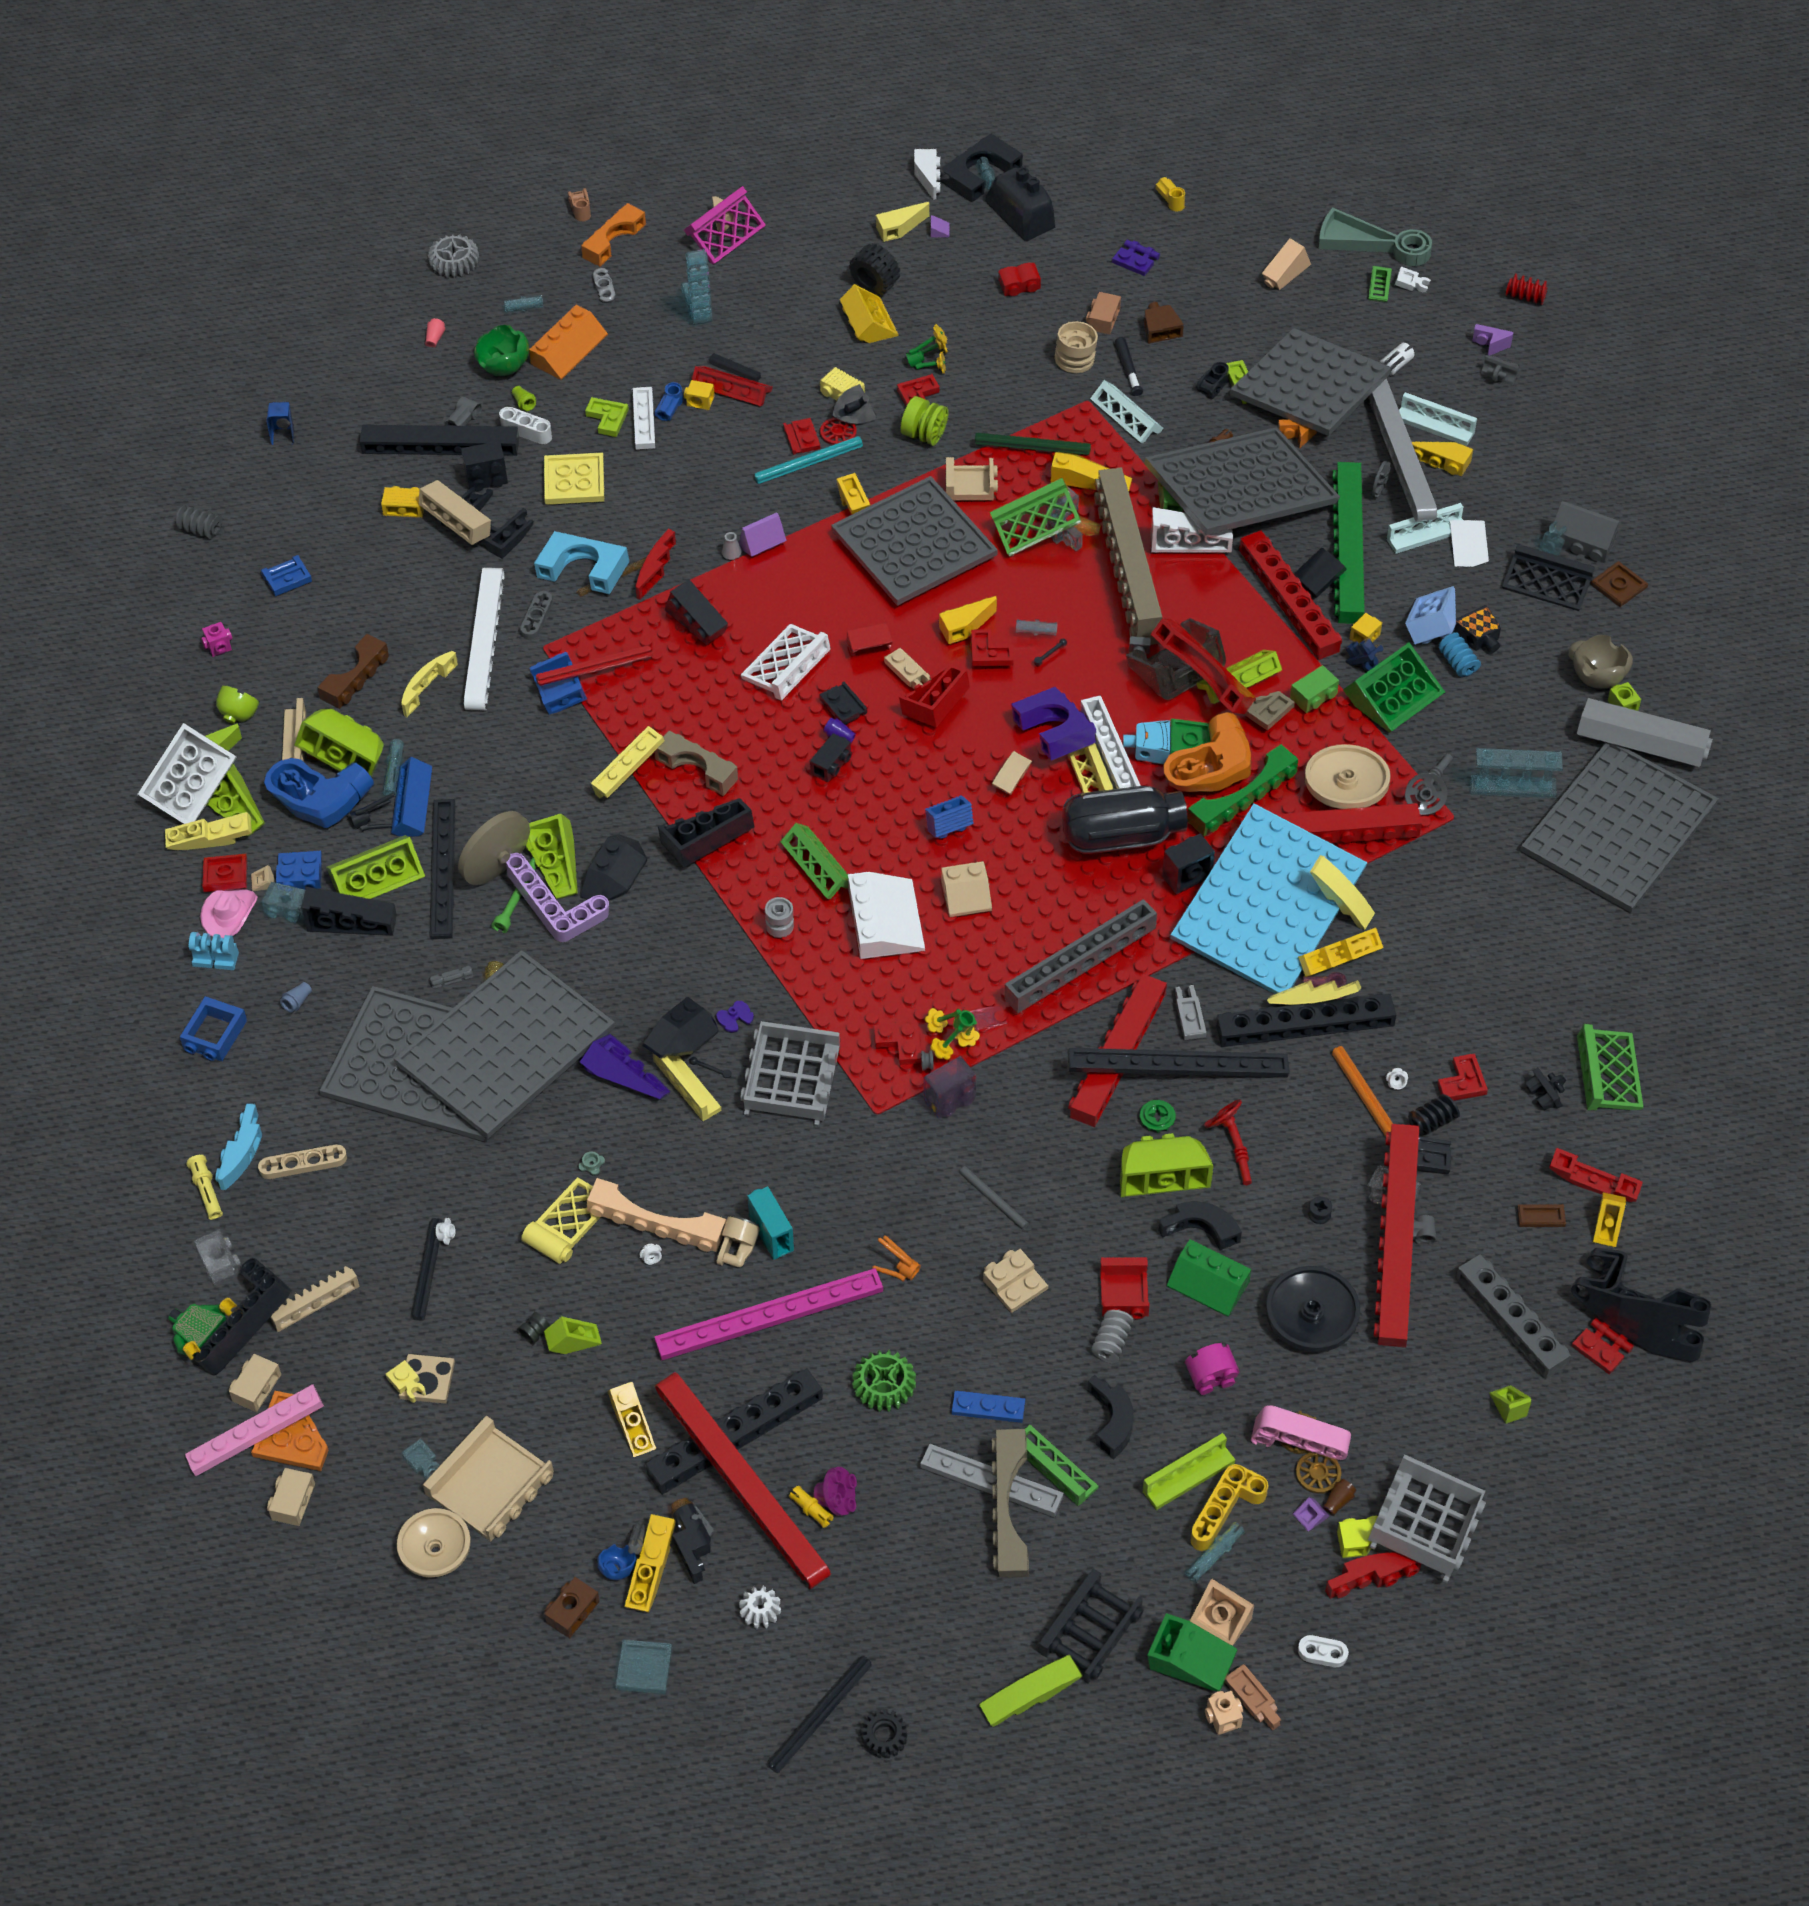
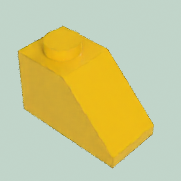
M1602 1193L1593 1239L1594 1243L1616 1247L1626 1205V1197Z

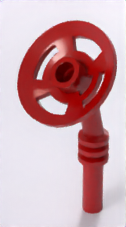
M1238 1099L1222 1108L1214 1118L1207 1120L1204 1126L1205 1128H1211L1223 1124L1224 1127L1228 1128L1235 1147L1233 1151L1236 1163H1239L1243 1185H1250L1252 1181L1247 1163L1249 1161L1248 1152L1242 1143L1236 1123L1234 1122L1236 1119L1233 1117L1242 1104L1241 1099Z

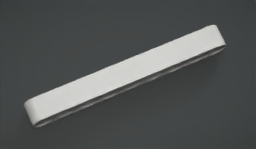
M482 568L464 696L465 710L486 711L485 703L488 702L489 694L487 688L490 687L491 679L489 672H492L493 664L491 657L494 656V641H496L497 635L496 625H498L499 620L498 610H500L501 605L500 594L502 595L503 568Z

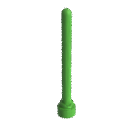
M532 857L529 864L535 870L537 864L534 857ZM517 888L514 890L503 913L496 916L491 926L494 930L498 931L499 928L504 929L502 932L507 933L511 925L510 916L522 896Z

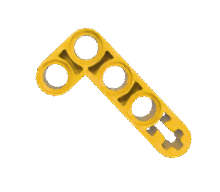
M1233 1464L1228 1466L1193 1525L1191 1532L1192 1546L1199 1551H1205L1211 1547L1239 1497L1252 1504L1263 1503L1266 1500L1268 1491L1267 1480L1241 1465ZM1235 1477L1238 1478L1240 1481L1235 1482L1232 1481L1230 1478ZM1258 1488L1261 1492H1254L1252 1489ZM1225 1496L1229 1498V1500L1224 1501L1221 1500L1219 1497ZM1214 1515L1218 1517V1519L1213 1520L1210 1519L1208 1516ZM1205 1528L1207 1533L1201 1538Z

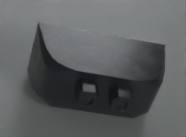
M1026 166L1010 169L994 179L985 202L1024 241H1029L1056 228L1051 198L1040 185V180L1029 174V169Z

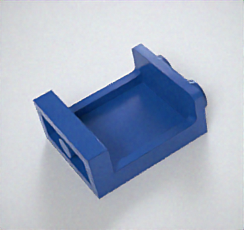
M567 652L557 654L529 668L549 715L587 700L578 676L542 686L537 684V674L573 665Z

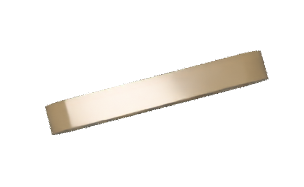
M330 1145L266 1157L259 1162L258 1169L260 1175L265 1179L279 1178L341 1166L347 1160V1153L341 1145ZM338 1152L339 1158L334 1159V1153ZM323 1154L327 1155V1161H325ZM317 1156L320 1158V1161L316 1164L308 1163L311 1157ZM289 1161L298 1162L294 1168L286 1167ZM281 1162L282 1169L279 1170L278 1163ZM267 1165H271V1171L266 1170Z

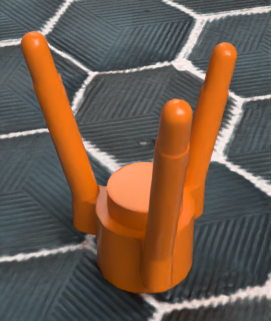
M884 1236L883 1239L878 1238V1241L900 1259L897 1265L899 1273L878 1266H873L872 1269L876 1268L877 1271L897 1277L903 1282L906 1278L912 1280L919 1272L921 1265L909 1257L887 1236Z

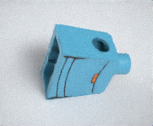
M1170 721L1138 723L1136 725V735H1123V747L1135 748V758L1137 760L1164 764L1170 754Z

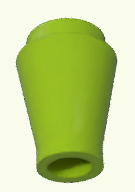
M521 386L513 388L512 394L519 408L525 411L532 410L536 405L535 396L524 390Z

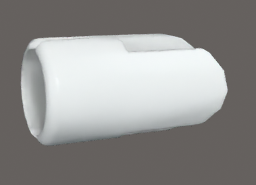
M1401 343L1379 361L1384 364L1392 358L1387 366L1392 367L1396 363L1398 364L1391 371L1390 376L1394 375L1414 358L1413 348L1405 352L1409 344Z

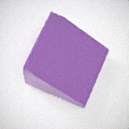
M931 216V237H949V222Z
M1311 1497L1293 1513L1308 1532L1329 1517L1328 1513Z

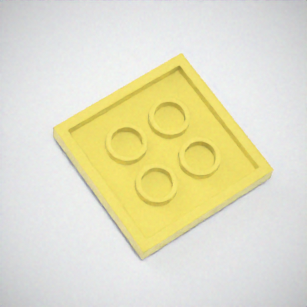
M603 453L544 456L545 505L603 502Z

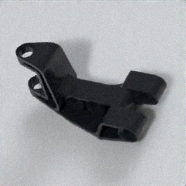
M1594 1248L1587 1259V1263L1590 1268L1600 1273L1601 1276L1598 1279L1577 1278L1571 1288L1573 1296L1616 1332L1624 1335L1650 1353L1690 1362L1697 1361L1701 1356L1704 1336L1700 1332L1684 1325L1703 1327L1708 1324L1711 1310L1710 1301L1681 1289H1675L1661 1298H1654L1629 1289L1622 1284L1628 1258L1627 1254L1619 1250ZM1594 1257H1600L1604 1263L1597 1262ZM1578 1286L1585 1287L1588 1292H1583Z

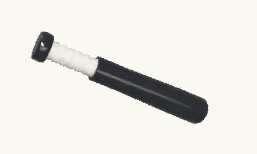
M1118 337L1115 340V345L1127 378L1130 380L1132 386L1131 393L1133 396L1142 395L1143 389L1139 386L1127 341L1124 337Z

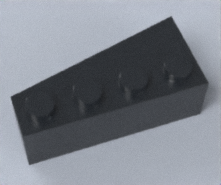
M740 798L715 806L714 810L709 812H697L695 817L686 820L683 818L677 819L674 824L669 826L665 824L657 826L661 844L683 867L688 866L755 827L752 810Z
M305 887L301 908L307 932L393 936L397 917L394 903Z

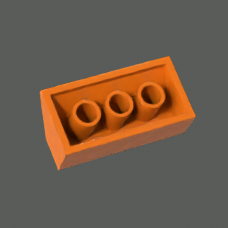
M575 305L529 349L531 365L562 380L608 333L592 312Z

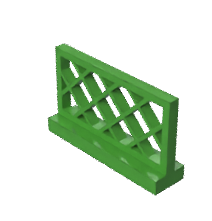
M1062 478L990 512L1009 556L1081 523L1069 489ZM1066 495L1067 501L1065 505H1057V500ZM1044 505L1050 506L1046 515L1038 513L1040 507ZM1054 508L1062 510L1058 519L1050 517ZM1066 512L1073 513L1075 516L1074 519L1068 522L1063 520ZM1025 514L1031 515L1028 524L1020 522L1021 517ZM1035 517L1044 519L1040 527L1032 525ZM1048 520L1056 522L1055 527L1051 530L1044 529ZM1008 522L1013 523L1010 532L1004 531L1001 526ZM1018 525L1026 527L1022 536L1014 534ZM1030 529L1038 531L1036 537L1032 539L1027 538ZM1012 537L1019 539L1018 545L1010 549L1009 543Z
M1584 1024L1577 1035L1587 1110H1597L1598 1107L1642 1110L1643 1101L1633 1034L1595 1030L1593 1025ZM1595 1037L1603 1038L1607 1044L1602 1047L1596 1042ZM1617 1039H1627L1628 1046L1624 1049L1615 1041ZM1610 1045L1619 1052L1616 1057L1606 1050ZM1600 1054L1610 1061L1607 1065H1604L1598 1059ZM1622 1055L1630 1060L1631 1064L1628 1067L1618 1060ZM1612 1064L1622 1071L1618 1076L1609 1069ZM1603 1072L1606 1073L1613 1081L1607 1084L1601 1078V1074ZM1625 1074L1633 1079V1084L1629 1086L1621 1077ZM1617 1083L1625 1091L1620 1095L1611 1087L1613 1084ZM1608 1091L1616 1099L1614 1101L1604 1100L1603 1093ZM1627 1093L1631 1094L1636 1098V1103L1627 1101L1624 1096Z

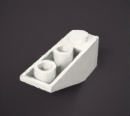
M914 149V174L933 200H936V193H940V182H936L940 181V169H936L940 168V157H936V149Z

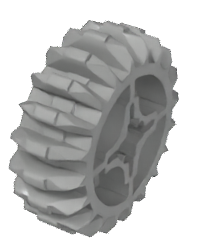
M452 234L450 237L445 235V238H438V242H433V245L430 246L428 259L435 273L438 272L440 276L445 273L447 278L452 275L455 279L457 274L461 277L464 272L469 275V271L474 270V267L478 266L479 252L472 239L469 240L467 236L462 238L461 234L458 236Z

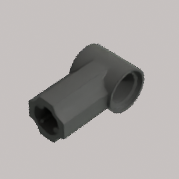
M465 396L461 397L457 403L456 410L446 420V426H465L471 419H476L474 417L478 413L480 414L482 410L481 403Z
M1421 1215L1414 1219L1413 1240H1416V1243L1429 1242V1244H1433L1436 1242L1434 1217Z

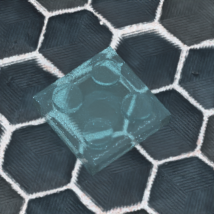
M623 1640L616 1690L666 1694L673 1649L672 1644Z

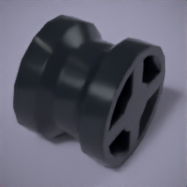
M1321 1196L1312 1199L1308 1212L1309 1219L1316 1224L1328 1222L1332 1212L1331 1201Z

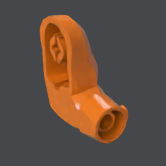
M1228 712L1216 715L1211 719L1208 726L1211 742L1194 748L1178 750L1168 756L1164 763V774L1166 781L1171 787L1186 792L1218 791L1251 775L1249 742L1236 715Z

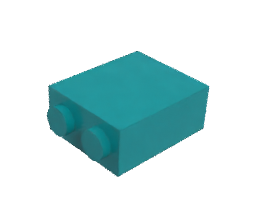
M769 1187L754 1190L751 1194L747 1195L749 1219L759 1225V1236L771 1257L775 1260L793 1252V1228Z

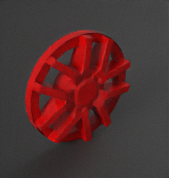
M833 417L821 425L820 434L825 442L834 445L856 437L857 429L855 424L846 423L842 425V421Z

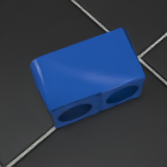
M289 402L269 403L267 426L271 444L273 445L274 430L282 429L276 424L279 419H287L290 422V426L286 429H291L294 443V425Z

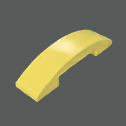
M454 651L433 659L411 679L402 698V709L405 717H408L420 705L418 695L438 675L446 678L458 665Z

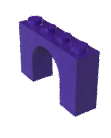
M1056 687L1011 704L1013 720L1022 730L1048 721L1064 722L1057 727L1039 733L1041 749L1051 761L1096 743L1095 734L1097 731L1094 723L1089 722L1084 713L1080 712L1075 704L1070 702L1066 695L1061 693Z

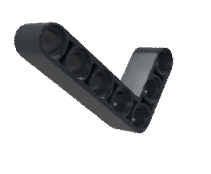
M255 1258L248 1259L240 1269L241 1275L255 1288L200 1347L201 1352H196V1362L212 1375H216L224 1369L291 1293V1289L278 1276Z

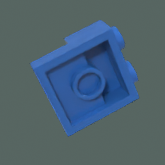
M321 851L278 853V865L276 867L278 891L290 893L294 890H305V887L321 889Z

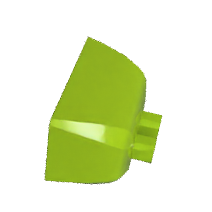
M321 709L311 714L301 723L294 746L338 771H342L353 762L357 763L372 778L384 744L378 734L372 732L371 728L358 724L350 716H344L334 709Z
M1172 1133L1164 1134L1161 1139L1154 1140L1151 1136H1143L1141 1141H1135L1123 1149L1120 1170L1121 1197L1211 1188L1212 1161L1202 1143L1190 1136L1174 1137Z

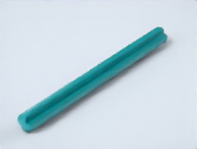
M859 436L759 471L754 474L755 480L758 484L858 449L863 446V442Z

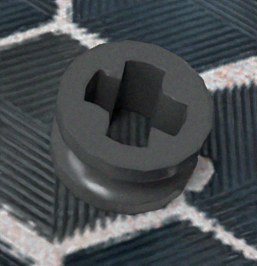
M929 1050L928 1053L921 1051L922 1071H925L926 1068L934 1070L932 1050Z

